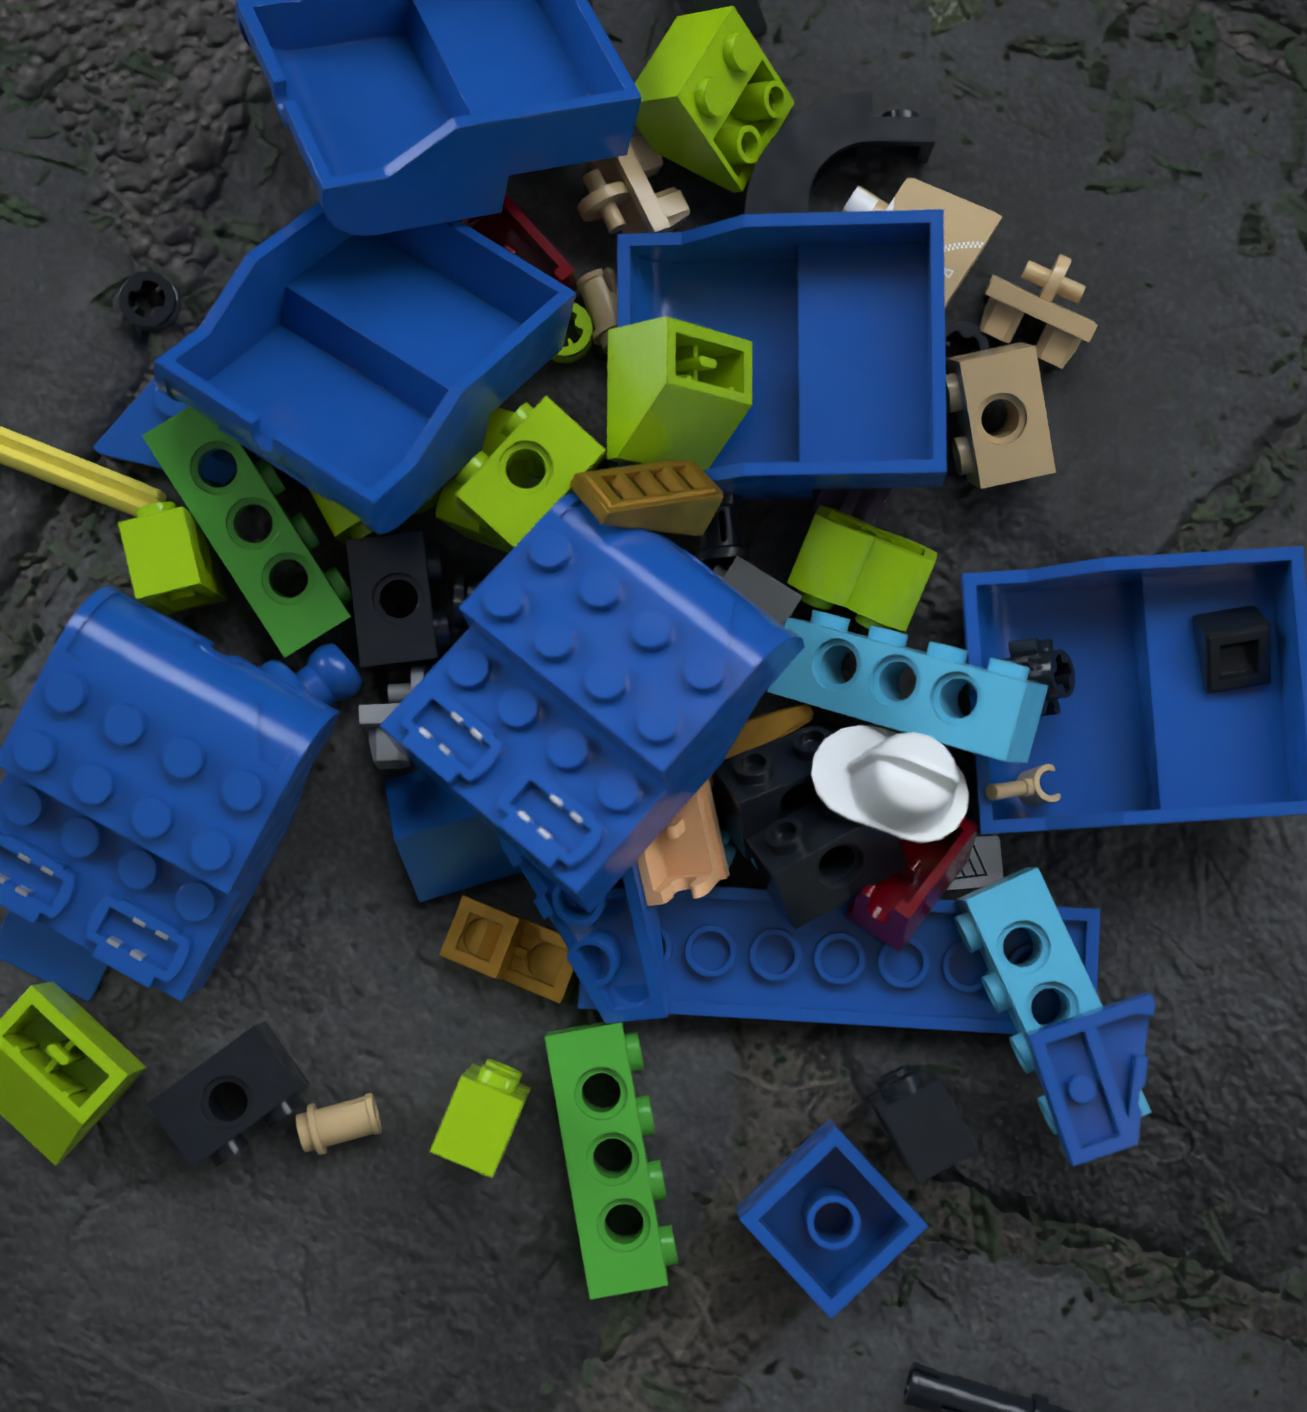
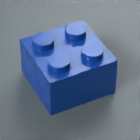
M830 1118L736 1206L739 1220L831 1319L928 1227L918 1212Z

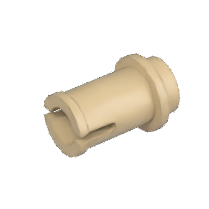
M600 268L583 275L576 282L578 292H581L595 328L591 335L593 343L601 345L603 352L608 354V329L617 328V282L613 269L606 268L602 271Z
M373 1093L317 1109L314 1103L308 1104L307 1112L296 1114L298 1135L305 1153L316 1150L318 1155L326 1154L328 1146L372 1134H382L380 1116Z

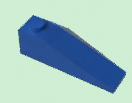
M499 836L501 847L513 867L516 865L520 866L537 897L533 902L543 919L550 917L569 949L567 959L604 1022L614 1023L667 1018L670 1013L659 910L658 905L647 906L637 860L589 913Z

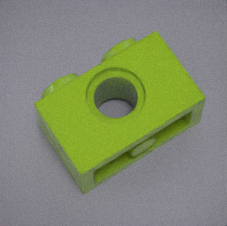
M547 396L535 408H532L527 402L519 407L500 431L506 437V440L490 457L483 451H480L468 462L456 478V481L462 486L455 494L457 504L510 552L549 509L573 489L570 483L575 473L595 471L604 461L606 449ZM528 457L538 461L545 471L543 480L532 488H520L512 484L506 473L511 463L515 460Z
M174 502L152 503L136 510L137 518L118 522L137 600L165 615L227 601L216 551L192 513L183 506L176 508Z
M487 1059L485 1065L482 1066L472 1063L460 1077L430 1152L493 1178L531 1090V1087L519 1083L523 1073L492 1059Z

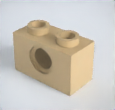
M1015 343L946 358L949 374H946V409L948 413L956 412L960 437L952 438V453L958 474H966L969 483L982 489L1056 473L1036 346ZM1001 399L1007 407V420L998 431L987 433L981 422L982 412L990 402Z

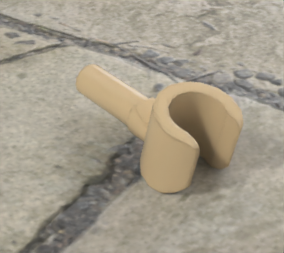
M1044 764L1023 771L1016 781L989 784L986 787V796L990 800L1018 797L1028 807H1039L1056 802L1061 798L1060 793L1047 795L1040 787L1041 775L1055 772V767L1052 764Z

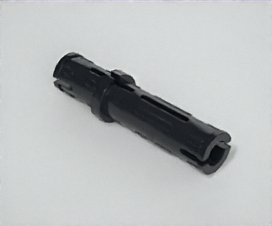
M917 1362L911 1364L903 1393V1404L934 1412H1073L1050 1404L1048 1397L1033 1393L1031 1397L1014 1394L971 1379L941 1372Z

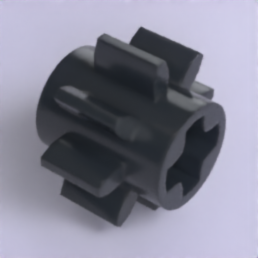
M1036 637L1009 642L1008 648L1011 657L1000 660L1030 667L1027 680L1048 685L1040 716L1059 714L1060 705L1058 699L1070 697L1075 687V671L1069 655L1062 649L1053 650L1052 639L1038 640Z

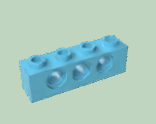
M817 610L812 611L810 621L786 618L784 627L791 629L803 639L805 647L768 688L769 693L905 733L916 732L928 735L940 743L1004 762L1028 763L1048 685L1027 680L1030 667L996 658H990L988 669L965 663L968 654L967 650L929 641L927 652L905 647L908 639L907 634L870 625L868 636L847 631L850 619ZM852 651L856 657L857 668L854 676L847 682L842 675L841 665L845 655ZM910 666L916 676V686L913 693L905 699L899 690V678L901 673ZM970 682L977 692V704L973 712L965 717L958 707V695L962 687Z
M1026 867L956 899L962 914L954 917V921L968 951L973 953L979 950L990 974L982 977L984 988L998 1013L1008 1011L1018 1033L1010 1037L1009 1040L1018 1062L1024 1072L1028 1074L1033 1071L1036 1072L1023 1033L1103 1006L1038 867ZM1021 927L1030 934L1033 949L1026 961L1013 965L1004 955L1003 942L1011 930ZM1052 988L1060 999L1059 1014L1050 1023L1038 1024L1031 1012L1032 1000L1041 990ZM1141 1090L1138 1104L1142 1111V1117L1151 1113V1109ZM1045 1095L1037 1098V1101L1049 1128L1056 1135L1058 1133Z

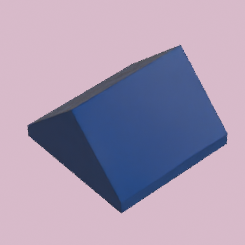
M422 770L384 780L394 841L419 902L523 872L519 865L512 866L501 847L499 836Z

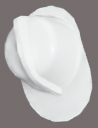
M857 725L842 728L824 739L814 754L811 777L816 794L830 810L848 820L889 833L901 839L923 843L940 840L956 830L967 812L969 792L964 775L945 746L931 736L916 732L900 734L885 728Z

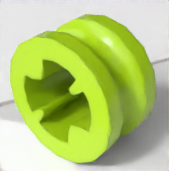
M577 303L573 304L570 319L575 321L576 333L581 337L575 344L568 338V346L563 347L552 358L555 362L564 364L577 362L586 356L592 347L593 340L591 335L593 327L591 318L586 310Z

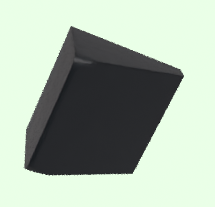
M1244 606L1196 614L1192 617L1194 640L1203 688L1206 693L1271 683V624L1256 607Z

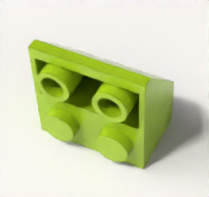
M734 6L677 16L634 83L642 96L635 125L653 151L731 192L743 191L752 176L755 165L763 150L776 135L795 103Z
M669 316L608 329L607 460L629 465L668 460H693L703 470L709 469L752 406L753 342Z
M52 981L31 985L0 1019V1115L56 1166L62 1162L147 1067L60 986Z

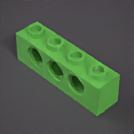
M190 407L142 435L284 658L353 615L347 603L353 600L350 586L336 566L325 571L312 550L319 546L321 541L301 511L291 517L278 494L287 488L270 462L263 458L256 462L247 447L220 431L218 425ZM228 451L236 460L237 474L229 485L216 488L205 478L204 463L212 453ZM252 505L264 507L270 513L273 520L270 535L258 543L245 539L238 526L241 513ZM290 559L299 562L307 572L308 583L305 590L299 596L290 597L283 595L274 585V570L284 560Z
M598 1022L548 1031L545 1035V1042L590 1300L668 1286L666 1266L678 1264L672 1224L659 1227L655 1201L667 1199L661 1161L648 1162L644 1136L656 1133L649 1095L636 1096L632 1072L644 1070L638 1031L625 1033L624 1022ZM605 1073L617 1080L621 1094L612 1105L598 1107L591 1104L585 1097L583 1085L594 1074ZM606 1139H619L630 1148L632 1158L623 1169L617 1171L606 1170L597 1162L594 1151ZM620 1204L634 1206L643 1217L641 1227L629 1235H620L612 1231L606 1222V1215L613 1207Z

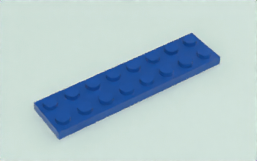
M714 886L709 893L693 899L691 889H686L673 895L674 898L665 904L658 905L670 1005L669 1014L1018 1034L1008 1011L998 1013L986 993L982 977L990 974L980 951L977 950L970 953L957 930L954 917L962 914L956 900L939 899L900 952L845 917L847 909L854 902L857 895L796 930L766 889ZM1056 906L1097 993L1100 909ZM1021 927L1015 928L1006 935L1003 942V952L1010 963L1013 965L1021 964L1032 953V938L1025 929ZM580 981L578 1008L597 1010ZM1052 988L1043 989L1035 995L1031 1004V1012L1038 1024L1050 1023L1059 1014L1060 999Z

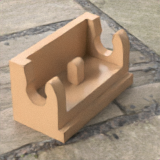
M709 778L637 859L647 906L665 904L674 898L673 895L686 889H691L693 899L700 898L709 893L720 879H726L730 875Z

